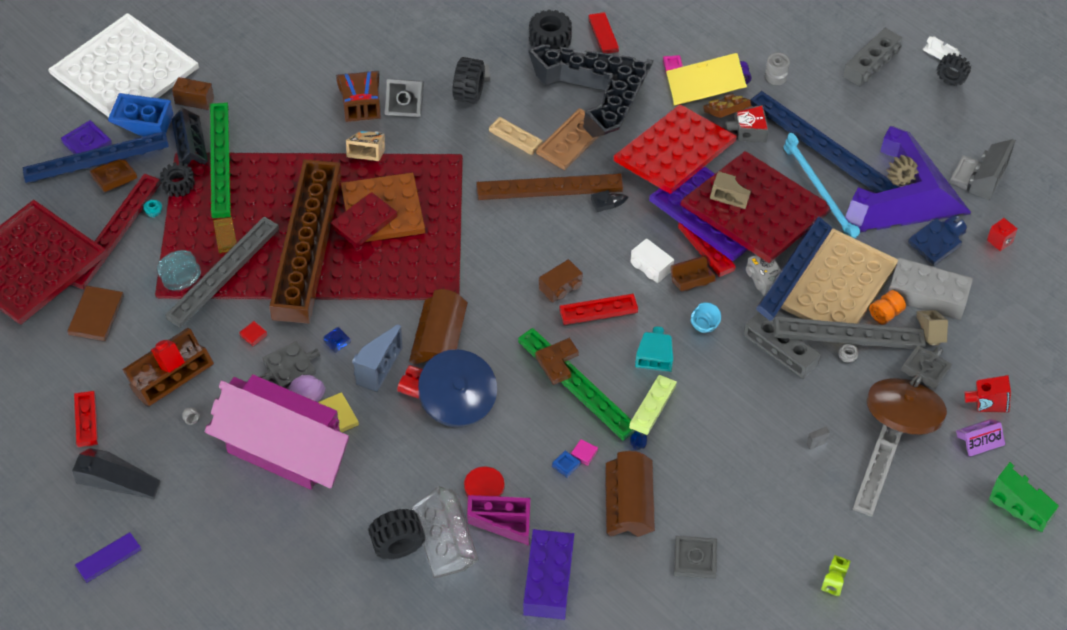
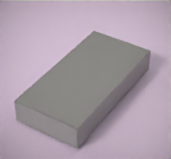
M962 155L949 184L966 190L970 178L975 173L977 164L980 161Z

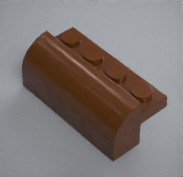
M438 289L434 290L433 297L425 299L411 350L410 363L417 365L429 361L441 352L457 349L468 304L459 294L450 290Z
M190 328L184 329L169 339V341L176 344L185 361L184 364L170 373L161 370L151 351L122 369L130 382V388L145 405L151 406L214 364L207 349L199 345Z
M637 451L618 452L616 459L605 463L606 531L611 537L625 531H630L639 537L655 531L653 461L645 454Z

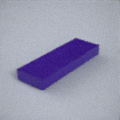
M129 532L75 564V567L85 582L88 583L140 552L141 547Z

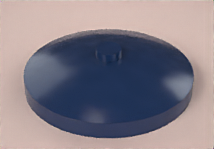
M447 350L435 355L424 366L418 381V395L425 411L437 422L450 427H467L481 421L492 409L497 396V381L491 367L478 355L466 350Z

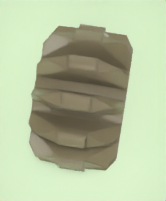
M901 155L900 158L894 157V162H889L891 167L886 169L889 173L887 175L888 179L894 185L899 186L910 185V180H916L914 175L919 173L916 169L917 163L911 157Z

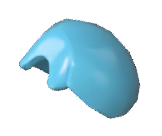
M700 303L691 314V324L701 333H710L721 322V311L712 303Z

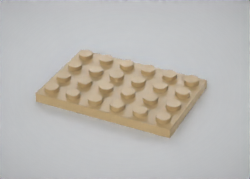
M832 229L781 309L801 319L859 324L894 272L898 259L836 229Z

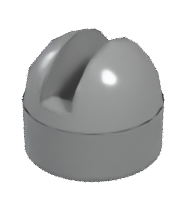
M186 408L182 413L183 420L188 425H193L200 419V414L194 408Z

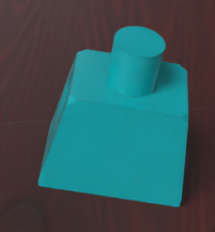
M656 326L653 328L652 333L645 332L636 353L635 367L672 372V337L664 334L662 327Z

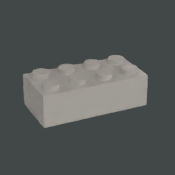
M899 258L889 291L894 290L898 292L908 306L922 310H936L941 315L961 320L973 278Z

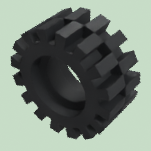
M951 53L945 54L937 66V75H940V80L944 79V83L949 82V85L954 83V86L962 85L971 72L970 62H966L967 59L965 57L962 59L960 54L956 56V53L952 55Z
M175 162L173 166L169 164L167 168L164 167L162 169L160 181L162 189L166 194L169 193V196L175 194V197H179V194L185 196V192L189 194L190 189L193 190V185H195L194 175L191 167L188 168L187 164L183 166V163L179 162V165H177ZM178 177L184 178L179 182L171 181L172 179Z

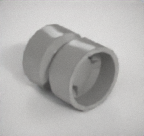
M775 52L768 56L765 80L769 84L776 86L786 82L790 59L787 55Z

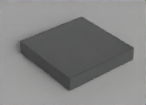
M676 536L674 576L716 579L717 539Z

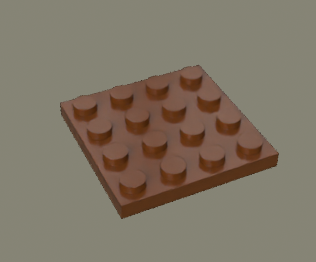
M413 173L341 183L345 211L370 192H373L397 211L398 217L365 242L425 233Z

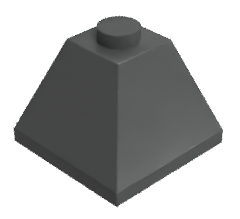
M387 79L385 115L420 117L424 81Z

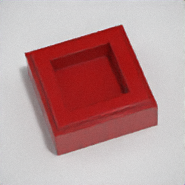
M255 321L239 332L240 336L253 347L267 336V331Z

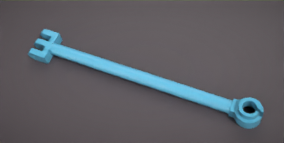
M789 133L783 146L784 150L788 155L793 154L843 227L844 234L856 239L860 234L859 227L848 223L797 148L799 140L793 133Z

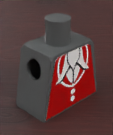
M763 105L735 112L734 121H725V129L729 132L736 131L739 141L767 142L769 130Z

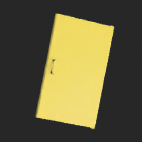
M737 53L666 71L674 106L747 87Z

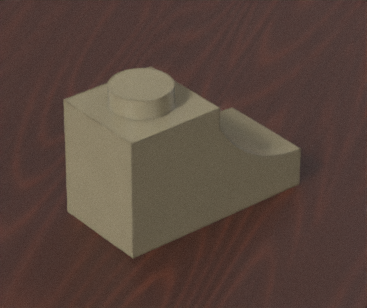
M718 171L710 199L746 209L751 191L740 186L735 180L736 176Z
M936 310L917 311L916 318L920 323L921 329H924L925 341L929 345H940V343L947 342L948 320Z

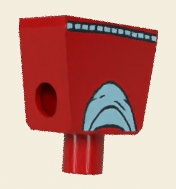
M1009 375L977 380L975 391H964L965 403L976 402L977 411L1010 412L1011 388Z

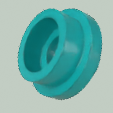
M158 200L147 201L143 206L144 212L150 217L158 216L162 211L161 202Z

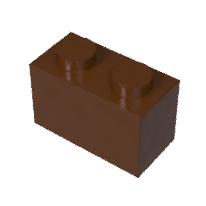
M178 77L172 88L174 102L178 105L209 110L210 104H212L214 99L212 83Z
M568 259L539 277V289L554 303L558 299H563L571 291L580 288L583 273Z

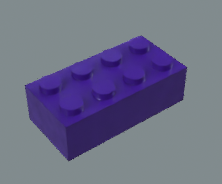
M533 529L523 602V615L565 620L574 548V533Z

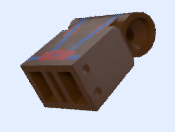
M379 70L336 74L337 85L343 97L346 122L381 119L378 94Z

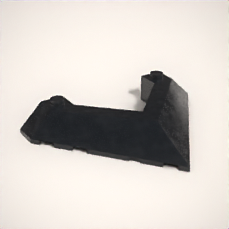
M541 45L528 51L535 74L545 86L563 81L605 90L600 106L585 111L583 128L592 138L620 129L654 61L650 59L640 61L636 57L615 56L614 54L593 51L580 53L574 52V49L561 47L560 50L551 49L550 45Z

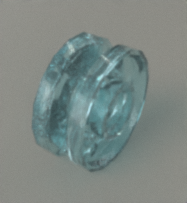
M186 250L168 254L157 266V272L163 285L173 291L191 286L197 281L201 273L195 256Z

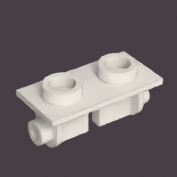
M930 36L927 40L928 44L923 48L925 52L940 60L948 53H951V55L956 53V56L960 54L957 48L949 44L944 46V42L935 36Z

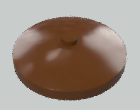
M899 378L880 380L871 386L867 396V406L871 414L884 425L903 433L917 435L935 432L943 425L947 414L945 403L930 388L920 383L917 387H914L910 383L911 380Z

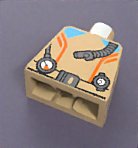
M359 131L346 140L347 157L379 161L385 151V135L377 131Z

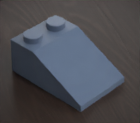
M397 324L363 346L359 354H355L352 364L354 365L356 385L378 392L403 349L401 325Z

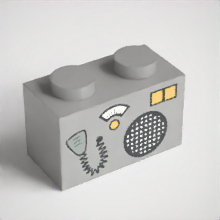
M755 255L748 258L746 272L754 280L757 290L761 291L764 296L781 269L775 260L768 263Z

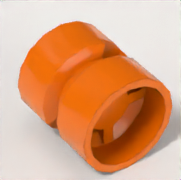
M890 290L881 299L872 303L869 310L876 322L885 325L906 309V303L898 292Z

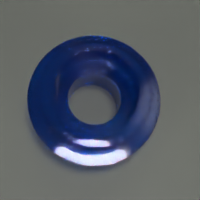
M635 431L631 435L630 444L634 450L646 447V434Z

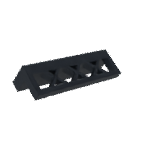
M181 107L172 118L178 160L180 163H183V166L185 164L188 165L192 160L205 165L208 159L200 116Z

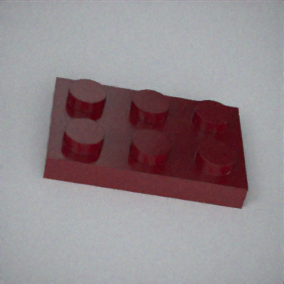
M370 192L333 220L331 228L357 248L398 217L397 211L373 192Z

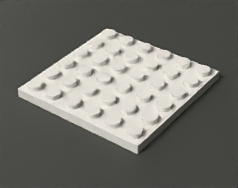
M127 13L49 68V72L109 117L119 93L159 98L174 86L178 77L186 78L197 70L199 65L195 60Z

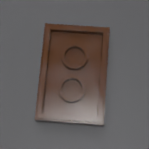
M86 286L68 328V334L106 341L123 300V292Z

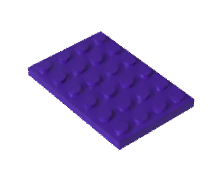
M703 167L671 194L660 188L650 195V202L730 260H736L748 250L680 205L684 197L715 174L708 168Z

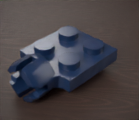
M953 215L942 222L936 218L910 237L908 243L935 266L962 246V241L959 238L967 232V225L963 219L958 222L956 221L960 218L958 215Z

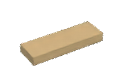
M501 117L489 127V132L530 155H533L536 149L543 144V140Z

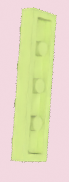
M658 375L632 418L629 428L648 435L676 388L677 381Z

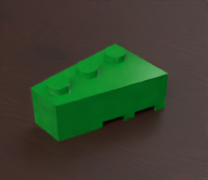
M1009 462L998 476L989 499L995 505L1009 511L1014 517L1028 523L1033 529L1043 532L1055 516L1059 505L1040 488L1036 490L1028 483L1029 478L1026 475L1020 476L1013 469L1014 465Z

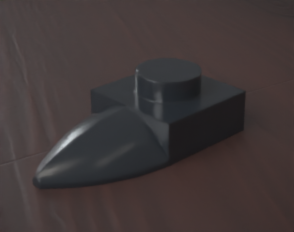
M608 190L591 194V201L596 212L619 207L628 199L626 195L610 194Z

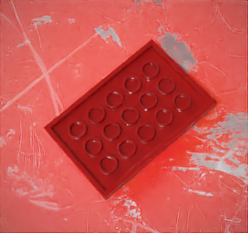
M680 104L616 153L613 161L671 194L736 141L737 136Z

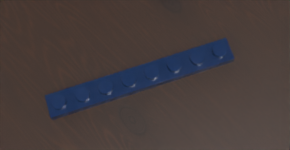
M164 131L23 167L24 180L26 183L36 182L40 179L72 173L79 169L91 168L95 165L107 164L111 161L162 150L169 147L167 135Z
M819 216L810 226L756 307V310L769 321L776 316L833 229Z

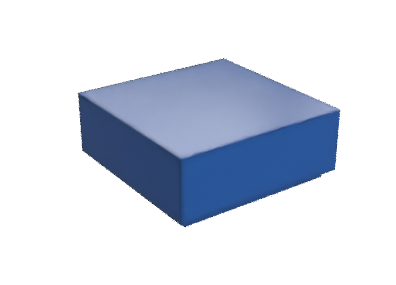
M566 450L552 462V467L566 478L580 466V461Z

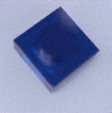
M339 327L323 336V341L335 353L351 343L350 338Z

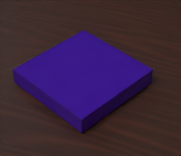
M91 120L61 137L62 143L74 154L112 144L111 139Z

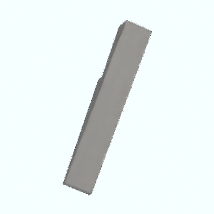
M883 425L853 506L854 511L873 516L903 432Z

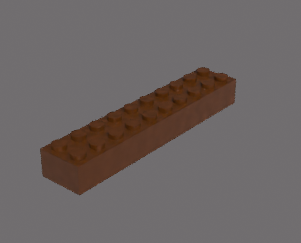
M303 160L269 306L272 320L310 324L342 177L340 163Z

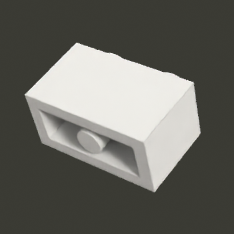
M646 238L631 251L630 262L635 268L644 272L649 279L659 283L671 273L670 266L674 264V259Z

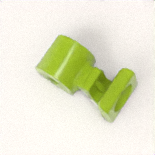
M834 555L828 571L830 573L825 576L821 590L840 596L844 583L843 577H846L851 561ZM827 586H832L837 591L830 590Z

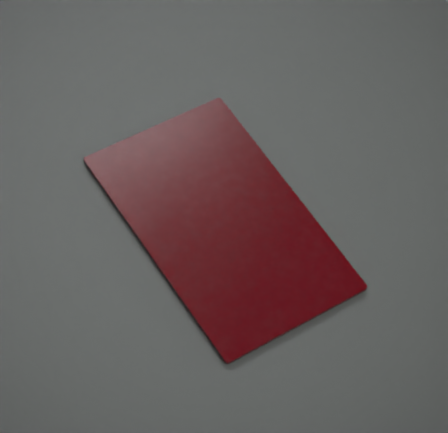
M206 152L208 162L205 165L195 160L188 164V168L191 167L194 175L195 185H193V190L190 189L189 194L185 192V196L179 194V197H175V194H173V196L168 198L155 291L156 298L181 299L263 217H266L278 224L279 230L211 299H271L303 160L340 163L342 177L332 221L345 212L341 183L413 173L425 233L368 241L356 248L333 228H330L315 300H425L433 297L434 290L438 289L450 290L460 295L463 156L461 154H383L379 161L350 158L347 157V153H230L231 217L212 219L211 152ZM175 153L173 163L176 162L179 165L178 154ZM178 177L172 179L171 181L179 182L184 178Z

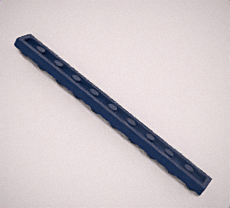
M760 91L750 99L752 107L763 105L765 116L788 132L793 133L802 142L875 193L900 187L894 185L886 176L765 92Z

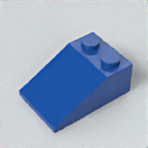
M119 93L108 121L142 137L164 131L167 133L174 115L171 100Z

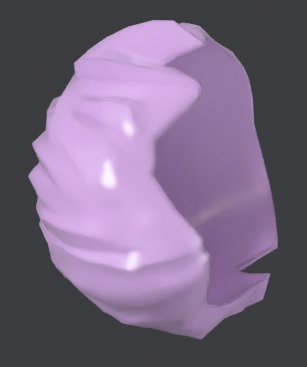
M301 375L295 378L288 387V390L316 402L321 400L326 389L322 381L311 375Z

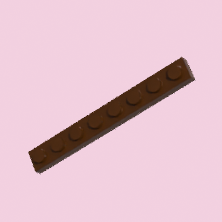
M621 173L477 182L478 200L595 194L607 190L609 193L623 192Z

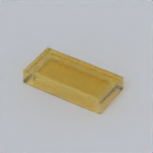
M232 217L213 220L219 253L230 251L237 244Z

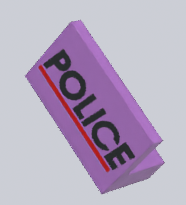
M993 419L956 430L957 437L965 440L968 456L1005 445L1001 422Z

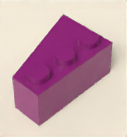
M468 495V524L529 546L530 498Z

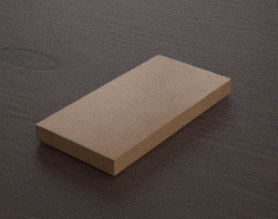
M579 108L536 149V154L565 171L598 138H592L583 128L585 111Z

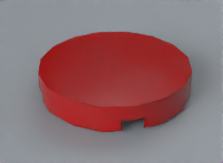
M484 466L477 467L467 474L464 488L467 497L468 495L501 497L505 489V483L499 471Z

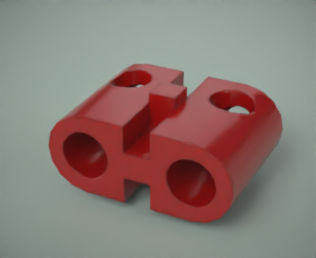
M409 365L405 375L402 376L398 384L397 391L419 399L418 381L423 369Z

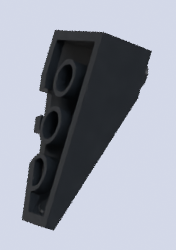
M89 448L79 454L72 470L76 484L149 499L155 498L161 483L159 479L111 452Z

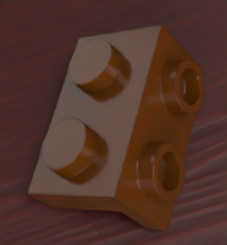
M705 256L670 266L672 282L680 291H688L694 287L705 286L716 281L715 274L707 267V258Z

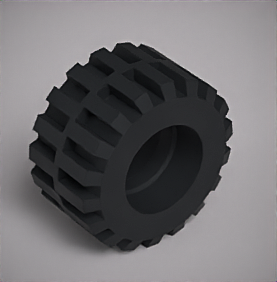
M550 9L536 13L535 17L532 16L531 21H529V41L533 48L541 45H550L551 49L560 50L561 47L568 48L570 46L572 22L568 16H565V13H559L558 10L551 11Z
M467 57L459 59L454 73L452 88L455 101L473 104L479 101L485 78L483 60Z
M397 509L382 514L373 520L369 525L370 528H368L375 554L382 559H396L410 555L423 545L426 538L418 514L409 509Z

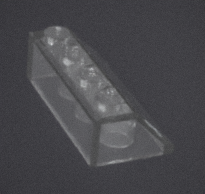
M438 486L412 507V510L419 516L426 537L423 546L433 578L465 571L479 560L456 490Z

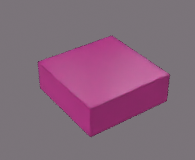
M680 55L663 56L665 73H667L666 71L683 67Z
M580 439L571 455L588 466L597 454L598 447Z

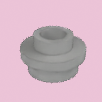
M845 344L839 349V357L845 362H854L858 358V350L853 344Z

